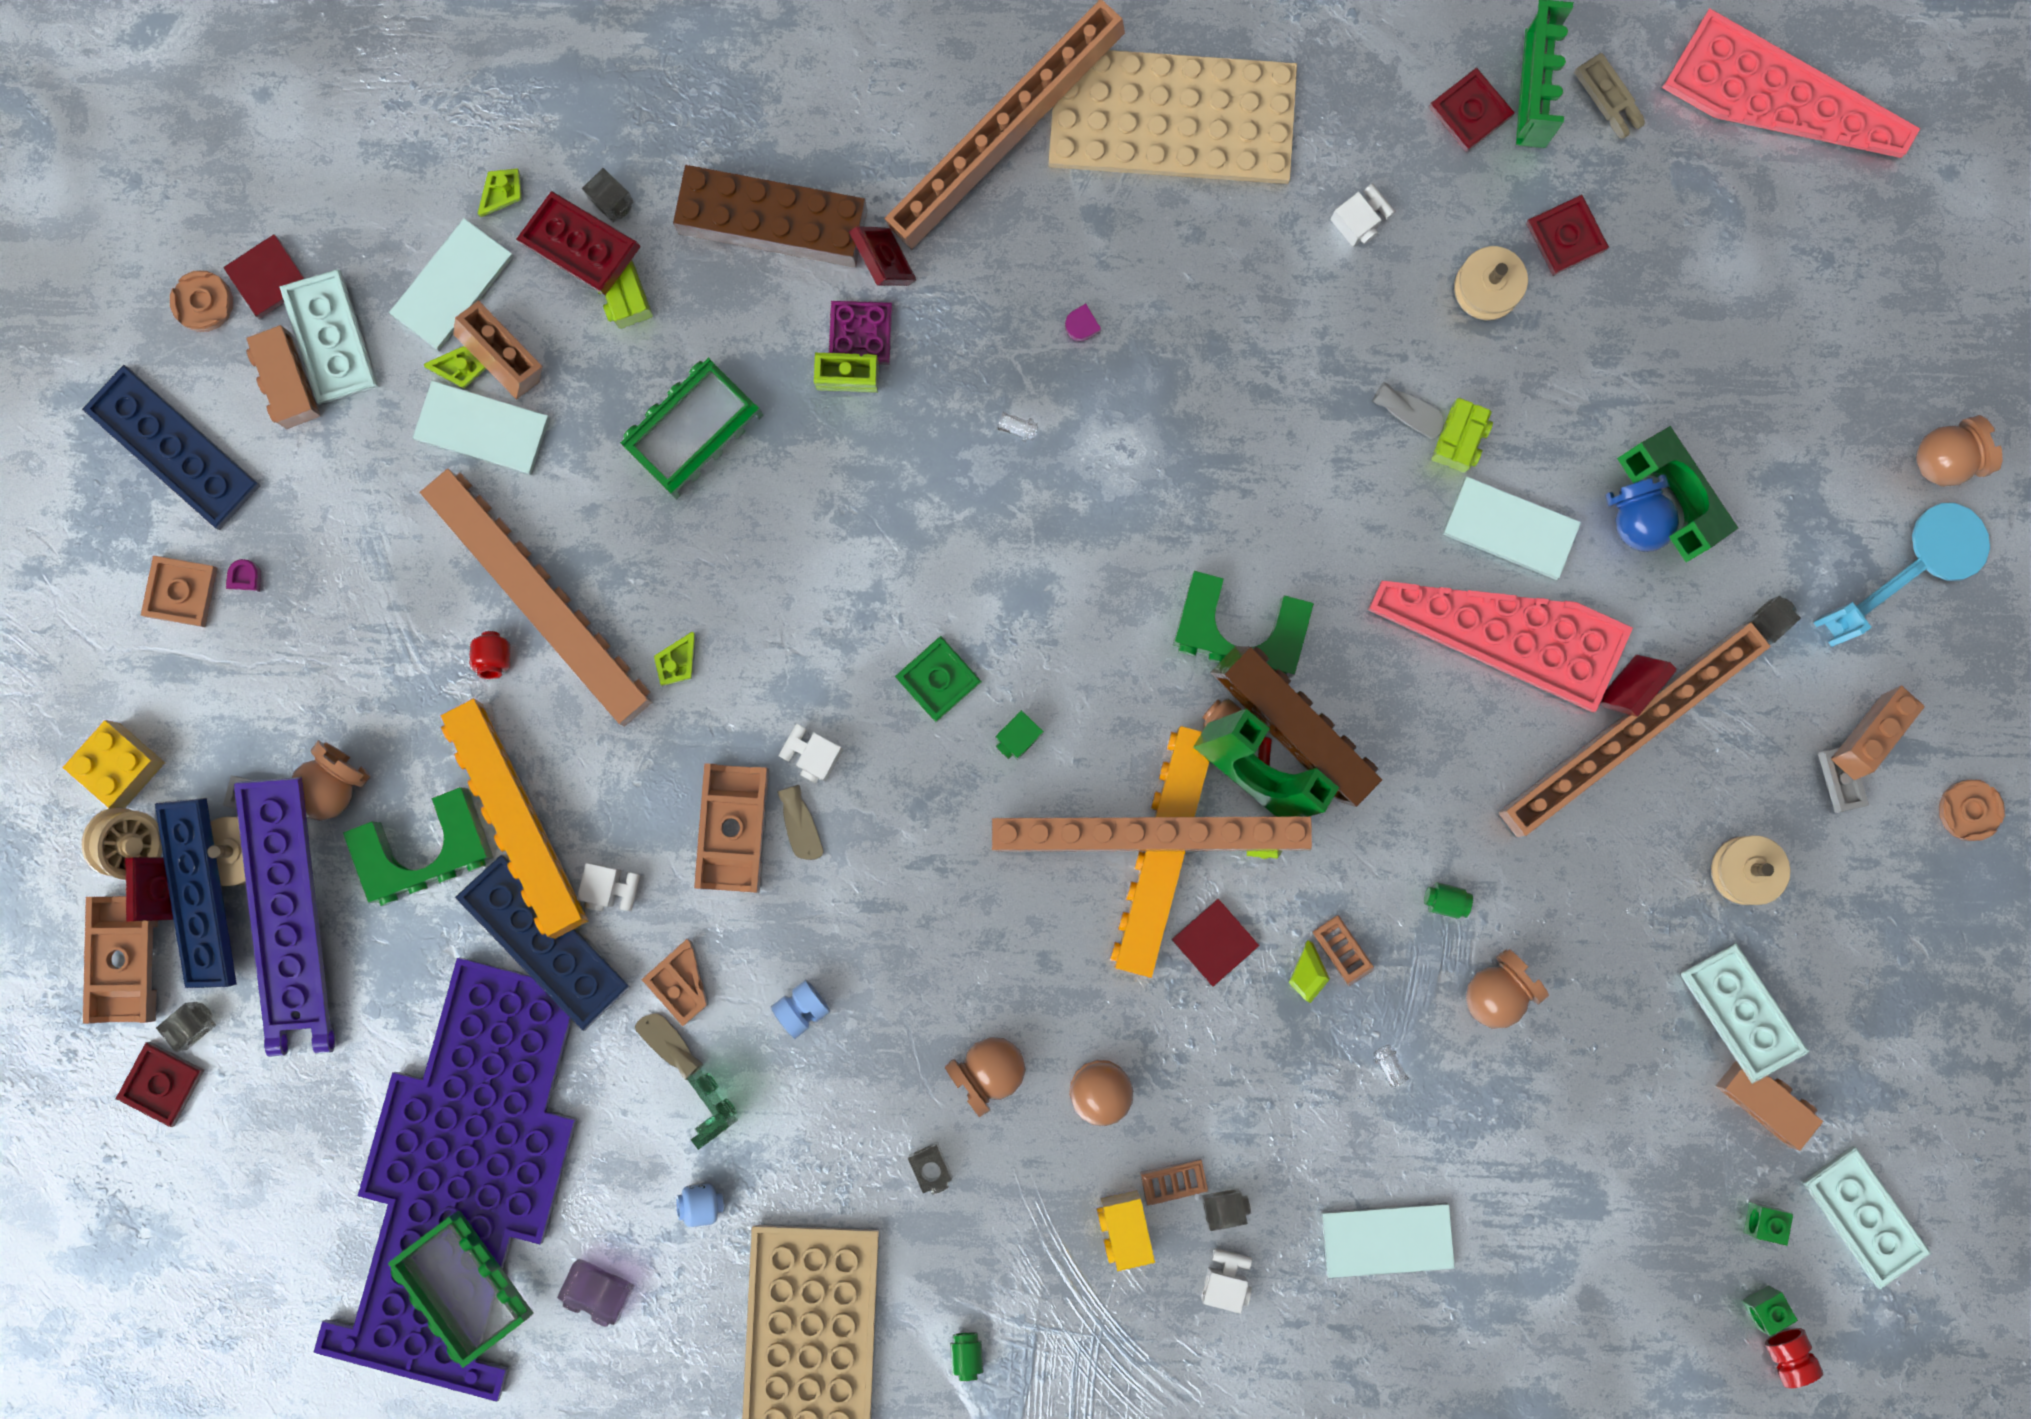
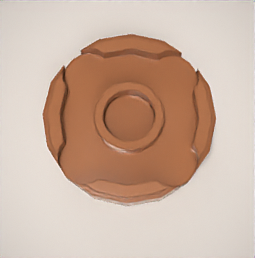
M192 271L178 280L179 283L176 287L172 288L170 293L171 311L173 316L188 329L196 332L212 331L223 325L232 312L233 295L230 287L219 276L211 272Z
M1961 780L1952 784L1943 793L1939 803V817L1944 828L1954 837L1964 841H1981L1993 836L1998 831L1997 828L2005 817L2004 802L2000 793L1994 787L1986 784V782L1981 780Z

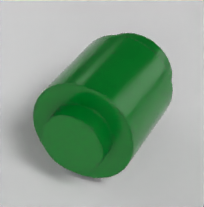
M1435 882L1432 887L1429 886L1426 889L1424 904L1428 905V911L1431 913L1455 919L1460 917L1467 918L1473 906V894L1467 893L1464 888Z
M965 1332L953 1334V1342L950 1343L952 1375L958 1376L959 1381L977 1380V1374L984 1372L982 1341L978 1340V1333Z

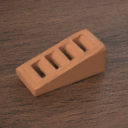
M1339 915L1312 932L1348 987L1374 971V966ZM1339 928L1341 933L1326 942L1324 937ZM1344 939L1348 941V944L1335 952L1331 949ZM1353 949L1356 954L1341 963L1339 958ZM1360 960L1363 965L1348 974L1346 969Z
M1201 1159L1140 1172L1147 1206L1208 1191ZM1194 1169L1198 1186L1191 1187L1188 1170ZM1178 1172H1182L1185 1184L1184 1189H1179L1176 1175ZM1170 1175L1173 1191L1167 1192L1164 1176ZM1154 1178H1158L1160 1194H1155L1152 1183Z

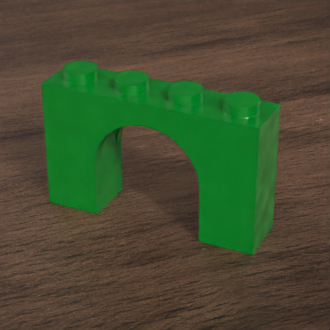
M1671 426L1651 436L1617 458L1633 484L1647 476L1658 478V476L1666 474L1669 488L1676 495L1684 513L1683 527L1669 536V538L1686 563L1739 529Z
M1198 571L1193 572L1173 646L1179 647L1178 652L1190 656H1196L1197 652L1209 655V661L1220 663L1236 646L1228 642L1220 634L1215 621V611L1224 578ZM1284 595L1280 599L1270 636L1265 642L1256 647L1268 656L1267 664L1274 671L1280 669L1289 678H1292L1296 673L1314 603Z
M1244 709L1207 723L1193 748L1274 816L1310 817L1326 812L1339 787L1317 768L1298 774H1288L1262 762L1254 753L1270 728L1249 710Z
M459 787L431 798L443 830L444 841L439 856L425 868L411 870L397 861L392 853L381 822L371 821L343 832L368 903H379L381 907L399 900L397 896L407 891H409L410 895L420 893L428 889L427 884L435 880H438L439 884L457 878L456 872L466 868L468 872L479 870L487 866L485 861L494 858L468 788Z

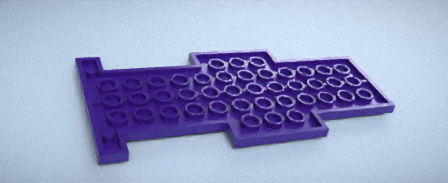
M461 957L456 959L424 1077L419 1078L396 1071L392 1072L357 1195L358 1197L388 1205L354 1326L328 1319L323 1320L313 1353L496 1402L500 1400L509 1367L479 1360V1356L464 1368L459 1363H455L449 1357L447 1346L441 1337H437L431 1332L426 1316L411 1304L410 1294L406 1288L398 1284L392 1277L388 1262L459 1210L502 1269L504 1268L512 1237L539 1245L543 1243L577 1119L547 1111L572 1019L531 976ZM449 1228L414 1254L412 1258L477 1347L483 1343L496 1291L488 1280L480 1275L478 1266L468 1252L462 1250L458 1238Z

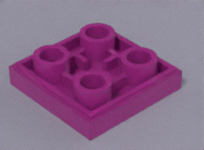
M831 301L829 353L859 354L860 357L864 354L877 355L879 365H890L892 303Z

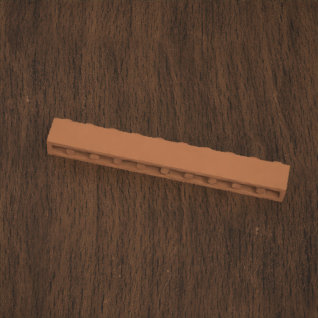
M1099 0L884 218L891 231L912 250L1125 34L1123 19L1103 0Z
M447 468L419 493L617 723L625 727L653 703L647 696L651 691L640 679L634 681L627 672L631 668L619 655L614 658L607 649L611 645L599 632L596 635L591 632L587 627L591 624L589 619L579 609L576 612L572 610L567 604L571 599L560 586L556 589L553 588L548 582L551 576L540 563L534 566L528 559L531 552L520 540L515 543L508 534L512 530L500 517L495 520L490 515L489 511L492 507L481 495L475 497L471 493L469 488L473 485L461 472L456 475Z
M1752 622L1736 628L1670 679L1638 717L1629 714L1622 716L1500 810L1498 814L1516 837L1527 836L1771 646Z
M1311 817L992 818V850L996 852L1311 851L1312 849Z

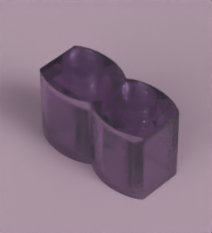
M577 1259L573 1262L557 1298L563 1302L562 1306L567 1310L579 1313L581 1310L591 1315L593 1322L607 1327L609 1324L615 1325L619 1321L635 1285L621 1277L604 1271L594 1264Z

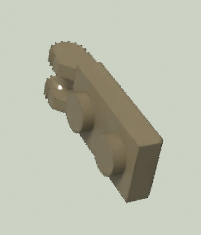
M1599 53L1575 69L1574 74L1606 120L1610 121L1611 128L1620 139H1624L1630 134L1629 127L1620 115L1624 110L1627 119L1636 129H1640L1645 125L1644 117L1634 103L1635 99L1603 53Z

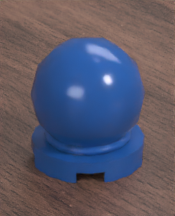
M1666 474L1658 476V483H1653L1652 478L1622 487L1621 491H1619L1620 495L1614 497L1613 492L1605 494L1608 507L1616 505L1619 508L1615 518L1618 535L1626 545L1634 550L1642 552L1657 551L1670 543L1671 539L1669 536L1678 529V510L1672 500L1662 494V489L1669 487Z

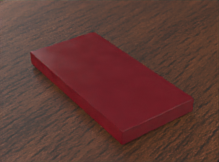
M553 191L549 193L516 238L523 246L605 296L641 247L637 241Z

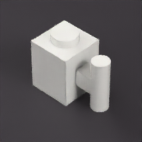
M1373 183L1363 191L1370 199L1368 202L1358 192L1335 209L1330 219L1352 247L1359 242L1366 244L1378 234L1376 229L1381 222V218L1377 215L1378 211L1386 220L1396 212Z
M795 724L778 756L789 762L796 751L801 754L796 764L797 767L802 769L800 775L814 783H817L818 779L826 782L843 749L816 733H813L808 744L801 739L807 729Z
M586 863L577 900L584 901L585 908L603 911L604 906L613 907L617 895L622 897L619 909L632 912L640 875L628 872L626 883L623 884L619 883L622 870Z
M1214 1248L1212 1261L1224 1264L1222 1271L1208 1267L1201 1300L1205 1305L1241 1314L1243 1305L1248 1306L1252 1288L1248 1286L1246 1277L1237 1275L1236 1271L1237 1267L1250 1270L1252 1257Z

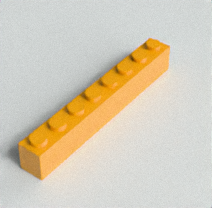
M473 698L440 715L444 723L441 726L442 732L449 743H454L458 751L454 753L455 759L462 770H467L471 778L467 781L468 786L475 797H480L484 805L480 808L482 815L488 824H493L497 832L494 835L495 842L502 852L506 851L510 862L507 863L508 869L515 879L519 878L524 888L521 890L522 898L528 907H533L537 915L534 918V922L542 935L546 934L547 937L556 939L588 922V918L579 900H577L567 875L484 705Z
M1183 726L1178 728L1177 733L1171 731L1167 744V750L1172 751L1169 763L1163 761L1159 774V779L1164 781L1161 793L1155 791L1151 804V809L1156 810L1154 817H1195L1210 762L1193 748L1202 733L1201 731ZM1139 851L1134 868L1139 870L1137 882L1131 881L1126 898L1131 901L1128 913H1122L1118 930L1123 931L1120 943H1114L1110 960L1115 961L1114 968L1152 978L1186 851H1145V853Z

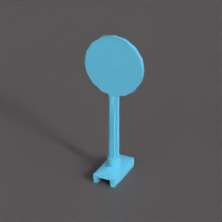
M1940 503L1925 510L1917 519L1912 533L1913 549L1917 560L1858 605L1851 602L1822 615L1813 623L1816 627L1823 624L1827 626L1834 636L1828 642L1833 647L1860 636L1872 628L1865 619V615L1924 570H1928L1932 575L1946 581L1963 580L1978 573L1987 562L1990 551L1989 534L1982 520L1971 509L1957 503Z

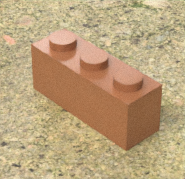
M479 300L455 317L453 335L516 400L540 382L543 366Z
M279 325L247 337L249 349L246 350L251 364L257 367L259 377L256 378L257 384L261 392L267 395L270 405H267L266 408L271 420L285 429H289L321 417L292 334Z
M1902 685L1882 694L1831 760L1853 780L1875 772L1925 706Z
M1737 1060L1716 1085L1719 1090L1789 1148L1800 1151L1824 1122L1815 1115L1818 1110L1804 1099L1798 1101L1790 1094L1793 1089L1782 1080L1776 1078L1774 1081L1770 1076H1766L1752 1084Z

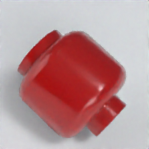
M482 632L481 636L474 638L470 642V668L480 678H500L510 668V642L500 637L498 632Z

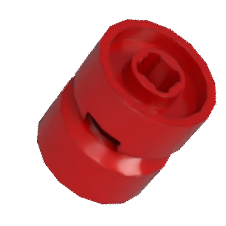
M1793 1328L1772 1335L1765 1341V1346L1772 1361L1779 1363L1776 1368L1785 1388H1800L1814 1383L1823 1376V1370L1818 1359L1813 1353H1809L1812 1350V1345L1804 1329Z

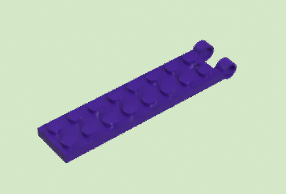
M302 777L234 783L263 1022L265 1053L268 1057L285 1056L288 1052V1036L284 1030L311 1028V1041L314 1053H331L335 1048V1033L330 1024ZM298 1011L300 1018H295L293 1012Z

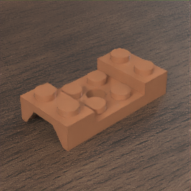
M704 763L694 888L760 893L761 851L769 768ZM729 819H735L740 825L739 833L734 837H728L723 832V825Z
M126 896L86 897L83 1024L106 1022L147 1023L156 1021L157 990H152L153 927H158V921L126 922ZM118 950L125 956V963L121 968H116L112 964V955Z

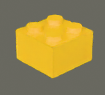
M104 720L62 768L108 808H126L165 762L121 723Z
M1135 1190L1100 1198L1102 1207L1096 1209L1101 1231H1108L1109 1234L1108 1239H1103L1109 1264L1115 1263L1118 1272L1155 1263L1138 1191Z

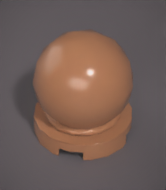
M1978 415L1963 419L1959 426L1938 427L1927 434L1916 453V461L1921 474L1928 481L1945 487L1961 485L1970 480L1974 475L1986 477L1993 472L1999 471L2003 461L2001 445L1997 447L1994 445L1990 433L1995 432L1992 424L1985 417Z
M318 740L310 750L315 760L303 763L293 772L291 778L302 777L306 817L322 821L335 818L343 812L353 797L352 786L363 787L371 776L362 766L357 771L347 763L350 756L327 742L323 744Z
M1505 949L1496 957L1499 967H1487L1476 973L1467 986L1466 1002L1469 1012L1475 1020L1491 1029L1508 1028L1514 1025L1527 1012L1529 1001L1539 1005L1549 996L1548 991L1539 979L1533 983L1524 972L1528 966L1510 949L1508 951Z
M989 1037L976 1042L968 1050L964 1063L961 1062L959 1064L956 1059H952L945 1066L947 1073L957 1088L964 1085L969 1092L967 1094L969 1099L967 1102L979 1117L991 1111L987 1104L990 1102L989 1099L1002 1100L1012 1095L1022 1084L1026 1071L1020 1049L1005 1038Z
M1094 1060L1086 1063L1075 1072L1070 1082L1069 1095L1074 1110L1082 1120L1095 1126H1108L1118 1123L1127 1115L1133 1104L1134 1091L1129 1077L1120 1066L1108 1060Z

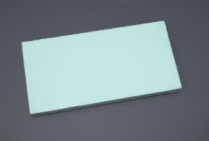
M463 218L390 310L389 314L440 351L453 335L455 317L483 297L514 256Z
M333 270L280 286L317 404L321 405L377 388L378 384L341 270Z
M431 381L413 439L531 475L550 418L541 413Z
M1466 477L1442 535L1557 580L1560 578L1581 522Z
M1737 944L1682 972V979L1752 1084L1809 1053V1050Z
M1850 1147L1802 1181L1876 1288L1882 1289L1931 1254L1856 1147Z
M1448 1203L1322 1212L1328 1278L1455 1269Z

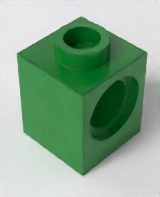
M1021 710L995 736V739L999 742L995 747L1007 759L1014 756L1018 760L1043 735L1044 731Z
M1749 1202L1743 1233L1759 1240L1788 1246L1794 1214L1779 1208Z
M1769 1285L1741 1300L1756 1328L1769 1336L1798 1321L1784 1294Z

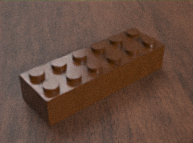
M685 165L673 225L678 235L856 268L859 250L849 232L856 226L865 225L868 210L865 198Z
M1235 646L1210 673L1247 710L1270 728L1268 732L1307 771L1317 768L1339 787L1334 796L1338 802L1357 807L1382 781L1376 774L1379 770L1378 767L1367 757L1362 759L1354 751L1357 748L1356 745L1345 735L1340 737L1333 730L1335 724L1325 714L1320 713L1318 715L1311 708L1313 702L1303 692L1299 691L1296 693L1289 686L1291 680L1280 669L1274 671L1267 664L1269 658L1261 649L1256 646L1253 649L1249 646Z

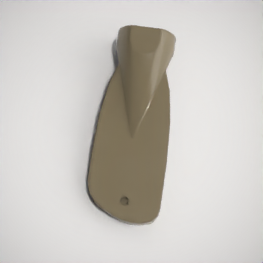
M800 785L777 791L780 800L783 802L785 826L794 854L798 858L805 860L818 859L823 855V847L812 815L801 798Z
M656 1013L642 1017L636 1023V1032L661 1058L678 1068L685 1080L690 1079L702 1068L703 1063L692 1056L683 1038L665 1017Z

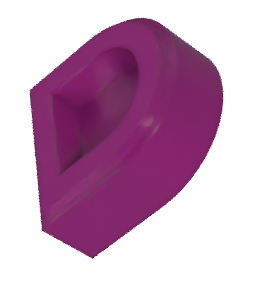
M1087 304L1073 310L1066 318V333L1075 341L1088 340L1101 332V328Z
M247 559L234 561L227 571L226 589L260 592L261 570L258 565Z

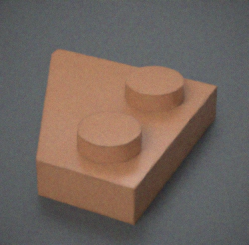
M686 939L641 979L682 1026H685L708 1005L693 945L689 939Z

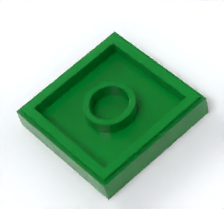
M942 636L937 638L895 675V678L935 723L982 683Z

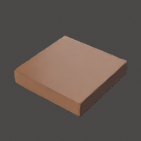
M153 556L140 616L205 628L218 568L205 564Z

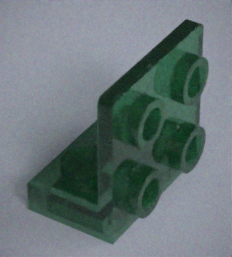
M701 1070L690 1075L687 1080L713 1116L695 1128L698 1135L692 1138L691 1141L698 1150L738 1121L734 1116L737 1114V1110L727 1098L723 1100L717 1093L716 1089L719 1086L715 1079L708 1072L704 1075Z

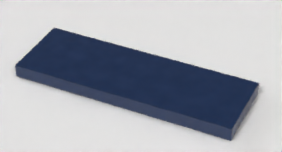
M124 364L82 408L86 414L217 530H220L261 486Z
M207 798L155 803L185 988H211L237 985L217 858H211L208 855V849L214 846Z
M501 854L455 898L578 1027L585 1031L630 986L575 929L556 939L547 937L546 934L542 935L534 922V918L537 915L533 907H528L522 898L521 890L524 888L519 878L515 879L507 866L509 861Z

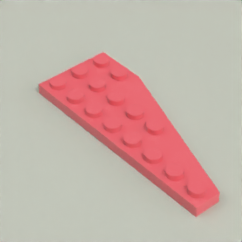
M1710 8L1662 86L1666 91L1713 118L1902 158L1908 152L1920 131L1919 127Z
M1390 581L1380 582L1368 608L1369 611L1593 713L1599 707L1633 627L1577 602L1516 597L1517 595L1471 590H1453L1444 587H1426Z

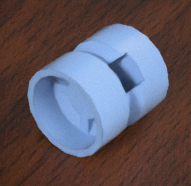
M806 979L792 990L791 997L783 996L771 1006V1010L778 1021L794 1039L809 1029L810 1021L818 1022L830 1012L823 998Z

